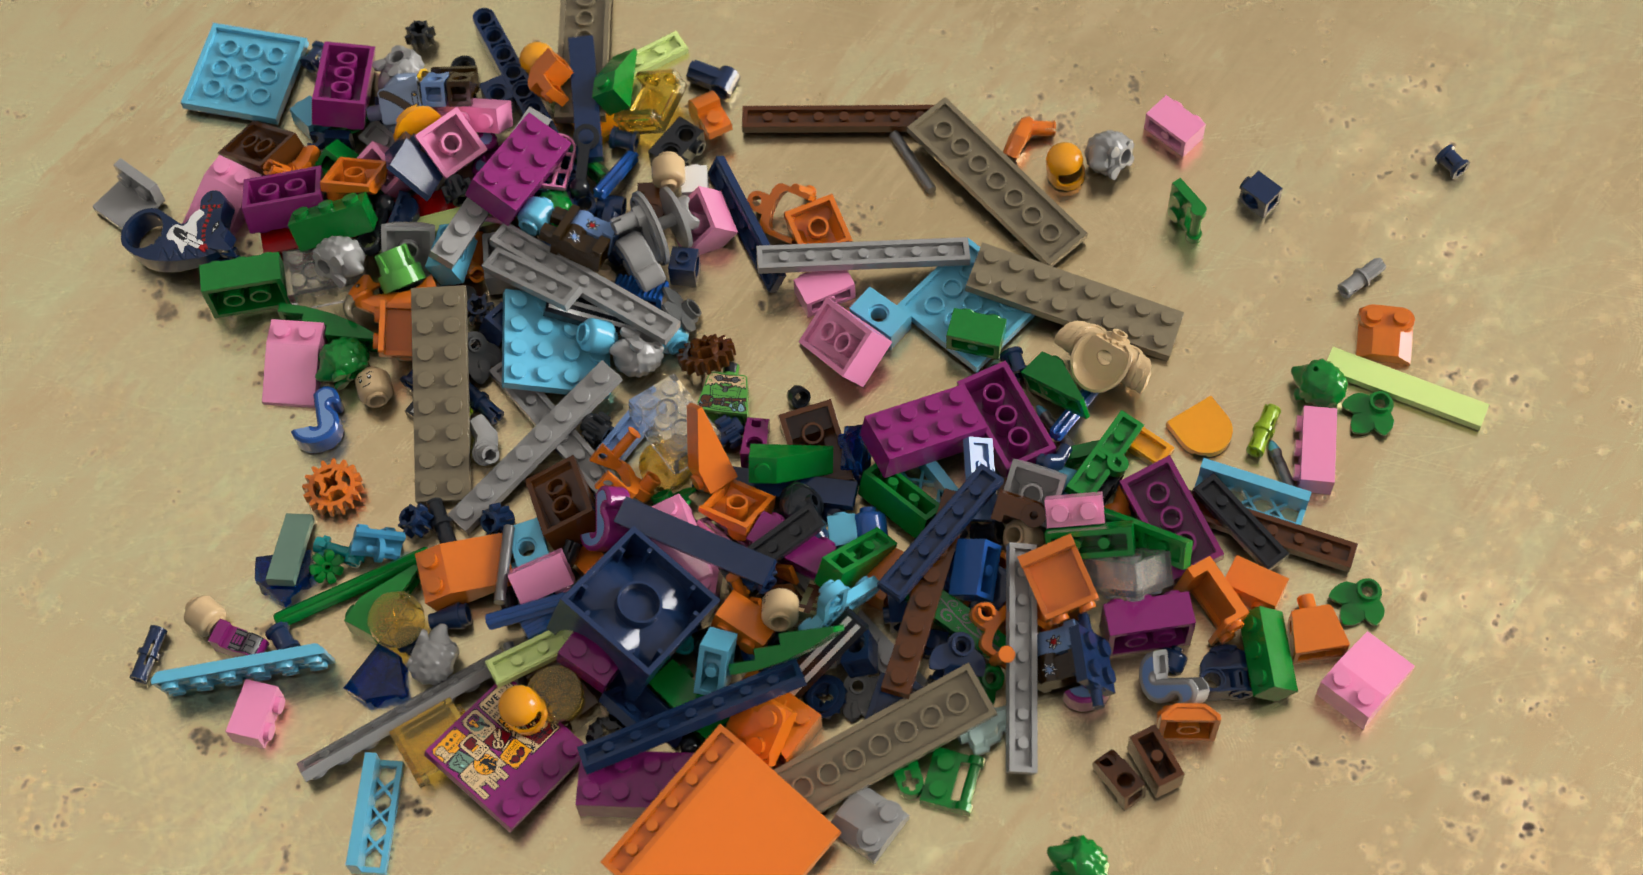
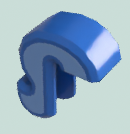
M323 386L313 394L318 426H308L291 431L298 447L305 452H324L334 448L342 440L344 429L337 412L342 413L344 407L337 390L329 386Z

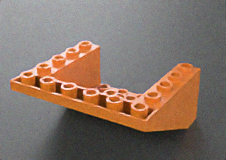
M720 724L600 863L612 875H806L839 837L841 831L741 740Z

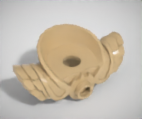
M1073 321L1067 323L1056 334L1054 343L1071 354V374L1076 383L1084 390L1092 393H1104L1117 385L1124 384L1125 387L1141 394L1148 384L1149 377L1151 376V361L1143 354L1142 350L1130 344L1127 338L1128 335L1124 331L1119 329L1106 331V329L1097 324ZM1100 350H1107L1111 354V363L1098 356Z

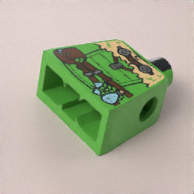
M729 362L730 366L723 367L722 373L711 372L708 375L697 405L703 408L710 423H714L715 420L726 415L730 419L737 417L741 424L745 426L749 417L748 379L745 375H739L740 366L737 363Z

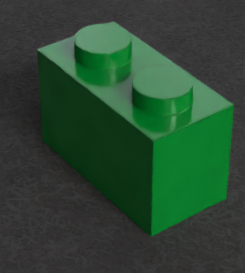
M954 308L946 334V349L999 360L1006 334L1007 319L995 314L985 315L976 313L971 309Z

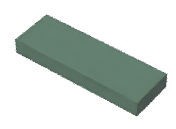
M286 513L266 576L268 585H296L315 522L313 514Z

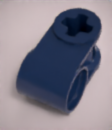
M1247 664L1208 667L1204 669L1200 677H1203L1206 681L1214 682L1217 688L1209 687V696L1205 701L1245 700L1253 697Z

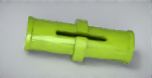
M1274 404L1264 405L1260 419L1252 428L1253 435L1246 448L1247 453L1251 456L1262 457L1269 439L1274 436V427L1281 413V409Z

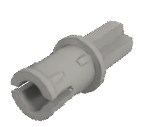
M1374 258L1361 269L1356 268L1349 278L1337 285L1339 293L1348 299L1362 287L1369 286L1370 281L1386 269L1385 263L1381 258Z

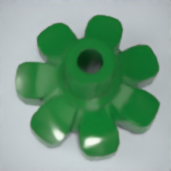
M326 549L323 556L319 553H315L312 556L315 564L309 566V572L315 575L314 580L317 583H323L326 579L327 583L333 584L336 582L335 574H343L344 567L341 564L344 562V559L340 554L335 555L333 550Z

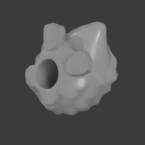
M400 45L393 46L391 53H388L383 59L373 62L372 66L375 71L381 72L378 79V89H383V86L395 74L414 72L417 75L421 69H424L425 64L421 56L414 50Z
M1106 130L1102 133H1096L1088 139L1084 151L1086 163L1096 173H1102L1104 176L1108 175L1110 179L1116 180L1120 170H1123L1126 165L1131 166L1134 161L1132 153L1134 143L1132 139H1129L1119 131Z
M331 236L324 238L313 250L312 256L315 260L314 269L316 273L320 276L325 275L327 278H331L339 288L344 287L346 281L351 277H355L364 271L365 254L359 242L352 240L350 237Z
M626 326L621 327L620 334L622 337L609 350L610 354L614 356L613 360L616 368L628 377L635 376L637 378L647 376L650 372H655L656 368L661 365V360L664 357L663 345L640 331H634Z
M441 623L437 625L429 634L427 630L422 629L406 664L413 679L423 685L437 686L442 681H446L448 676L453 673V665L460 651L457 644L450 639L446 624Z

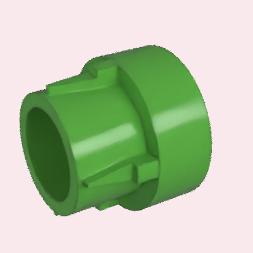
M407 244L374 256L380 270L381 277L378 278L384 295L427 278L420 261L415 262L414 257L411 256Z

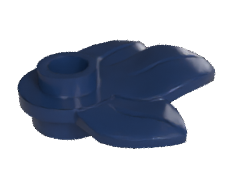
M956 632L948 638L946 643L936 646L928 662L930 669L943 670L944 676L969 663L975 675L983 677L986 667L983 655L975 649L974 640L965 632ZM956 642L963 644V652L956 649Z

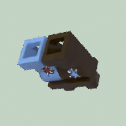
M477 66L432 67L431 72L420 82L423 106L446 107L448 103L449 107L472 106L473 95L480 91Z
M572 204L569 210L558 206L555 207L550 217V223L557 225V227L544 223L540 230L539 239L551 244L550 253L555 255L559 253L564 258L598 272L613 250L615 241L619 239L620 233L618 235L614 233L610 222L596 218L592 213L580 210L579 206Z
M1077 620L1063 622L1064 626L1037 634L1038 690L1046 693L1052 691V689L1078 683L1069 634V627L1079 624Z

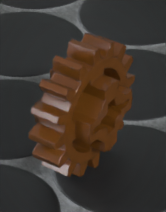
M713 334L708 337L703 335L702 339L694 338L690 343H685V348L678 350L677 358L682 372L687 371L688 375L696 372V375L700 376L705 373L710 375L711 371L720 372L723 367H729V362L735 361L734 356L737 354L731 338L726 339V335L718 338L717 334Z

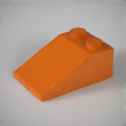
M503 533L441 543L416 553L415 558L425 604L439 611L457 602L461 604L469 603L494 593ZM508 578L507 587L511 586V582H510L509 578Z

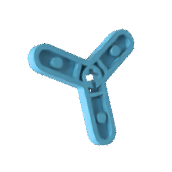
M864 576L852 589L849 586L846 587L840 580L834 582L831 579L819 589L820 596L817 602V614L813 618L809 617L804 620L797 629L805 630L828 627L847 606L854 610L870 600L880 590L877 588L879 580L875 576L870 578Z

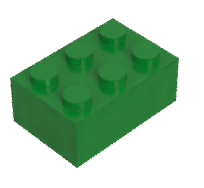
M265 252L256 256H241L232 260L211 261L207 264L199 265L201 293L214 318L275 309L279 307V303L293 304L291 279L279 252Z

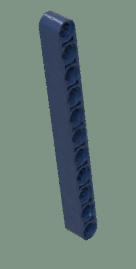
M489 8L476 10L472 18L477 36L498 76L502 75L514 97L520 117L522 118L530 106L551 119L541 98L529 89L528 74L521 68L519 58L495 13ZM551 119L549 127L559 133ZM565 156L562 160V169L568 170L571 160L570 156ZM574 161L565 191H567L572 204L579 206L580 210L588 209L586 211L597 217L596 202L591 191L584 198H575L570 193V183L576 176L577 165ZM558 173L557 185L563 186L566 174Z

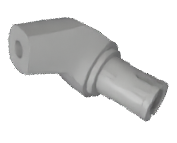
M479 414L470 420V432L474 438L471 453L476 463L487 466L499 459L498 434L483 414Z

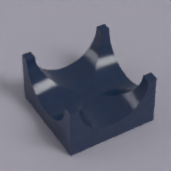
M633 526L560 598L547 629L554 635L561 630L574 631L596 643L608 654L620 670L626 685L625 697L634 703L675 651L693 633L696 635L704 629L720 599Z

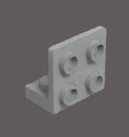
M120 158L114 164L119 181L93 205V209L122 230L127 220L136 212L146 208L157 209L165 199L157 183Z

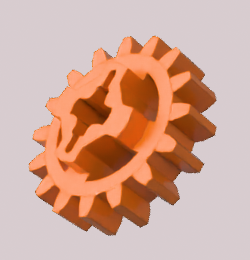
M332 458L331 463L328 465L323 460L321 461V468L311 467L313 475H305L307 484L302 485L305 492L303 496L306 502L309 503L311 510H318L321 516L326 511L329 512L331 517L335 516L336 511H340L342 515H345L346 507L354 509L353 501H361L362 499L359 492L364 491L361 483L362 477L357 472L353 464L348 466L347 461L344 459L340 464H337L336 459ZM346 477L350 479V486L347 485ZM316 489L319 490L320 498L316 496Z

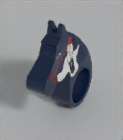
M217 190L209 191L203 196L200 209L194 212L184 224H180L159 209L146 208L136 212L127 220L121 232V243L138 262L158 272H180L195 269L201 264H207L218 258L235 259L238 256L232 250V247L236 242V238L230 231L235 208ZM163 226L162 236L156 239L155 244L139 248L142 238L148 231L155 227Z

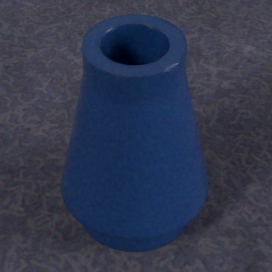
M457 602L435 613L428 614L430 629L432 630L441 623L446 624L448 629H465L466 626L472 624V614L469 605Z

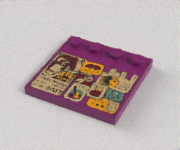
M514 681L500 688L494 684L424 752L426 758L508 832H511L580 763L577 747L584 744L549 712L544 726L537 733L520 735L511 730L500 717L498 702L505 690L518 685ZM538 712L530 723L514 727L518 729L534 727L540 721L541 713Z

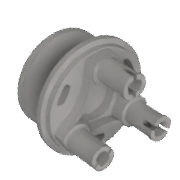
M667 186L660 188L659 191L661 205L665 214L657 218L647 198L640 191H635L630 198V212L610 219V225L616 235L620 233L619 238L632 231L640 232L648 243L657 263L665 266L670 262V253L663 230L671 228L680 245L690 248L693 245L691 230L699 228L700 220L693 216L689 210L690 198L686 195L677 198ZM623 260V264H624V267H625L626 272H627L629 275L632 274V273L630 272V270H629L627 264H626L625 261Z

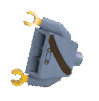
M421 69L417 75L414 72L395 74L383 86V89L377 92L379 105L366 108L369 121L383 120L384 126L394 133L397 124L396 120L405 109L414 105L423 106L420 82L423 80L422 77L428 74V70Z

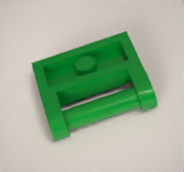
M1180 177L1172 182L1167 212L1170 219L1175 223L1177 222L1186 232V240L1189 243L1196 244L1202 237L1200 228L1202 219L1206 216L1207 207Z
M941 747L937 748L932 755L920 796V804L970 816L973 809L971 801L980 770L984 769L986 760L978 755H967ZM965 766L969 769L960 800H951L960 767Z

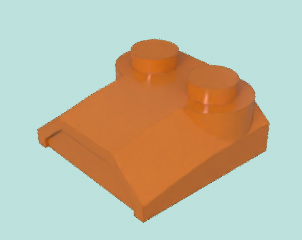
M339 157L320 181L321 191L326 193L328 200L332 201L342 199L349 193L360 194L366 192L367 195L377 194L386 182L388 173L386 161Z
M833 194L793 208L783 214L787 222V229L792 234L796 244L853 241Z
M1376 304L1359 308L1355 355L1371 361L1410 366L1413 326L1415 323L1414 314L1403 307Z
M734 479L715 491L703 505L698 507V511L722 526L727 527V533L732 539L745 541L763 511L769 514L772 513L776 496Z
M772 699L730 716L726 729L741 740L768 766H775L798 713Z
M1175 703L1174 705H1165L1162 707V710L1157 712V728L1164 740L1215 741L1221 722V714L1207 704Z

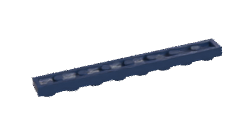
M796 658L583 744L577 747L583 768L587 775L806 686L807 683Z

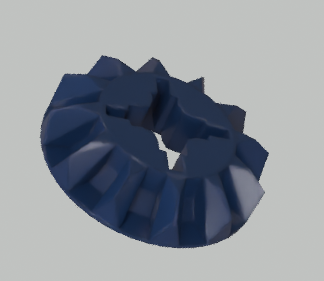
M823 675L804 694L803 702L820 713L822 719L831 720V716L835 713H840L842 705L847 703L845 696L848 691L843 682L836 676ZM829 693L833 700H826L824 704L818 697L827 696Z

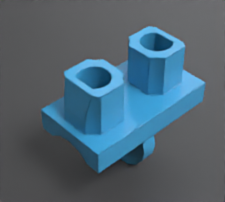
M357 524L349 548L350 555L373 557L374 562L382 563L384 558L398 559L400 558L401 548L406 538L405 532H397L395 528L384 527L381 530L370 529L368 525Z

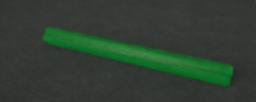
M422 547L276 612L273 615L275 623L287 622L291 625L376 587L414 564L417 565L415 554L428 548Z

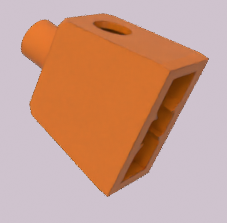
M1311 593L1298 596L1297 603L1299 609L1291 611L1288 619L1289 643L1293 664L1344 656L1350 643L1333 607L1329 604L1316 606L1314 595Z

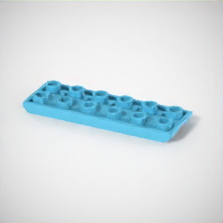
M313 643L158 671L151 678V684L164 693L169 694V696H181L186 694V690L197 688V691H209L215 688L214 685L223 683L226 686L241 685L245 679L254 678V681H264L271 679L273 674L282 673L283 676H292L299 674V670L310 668L311 671L325 670L329 664L335 663V658L319 644Z

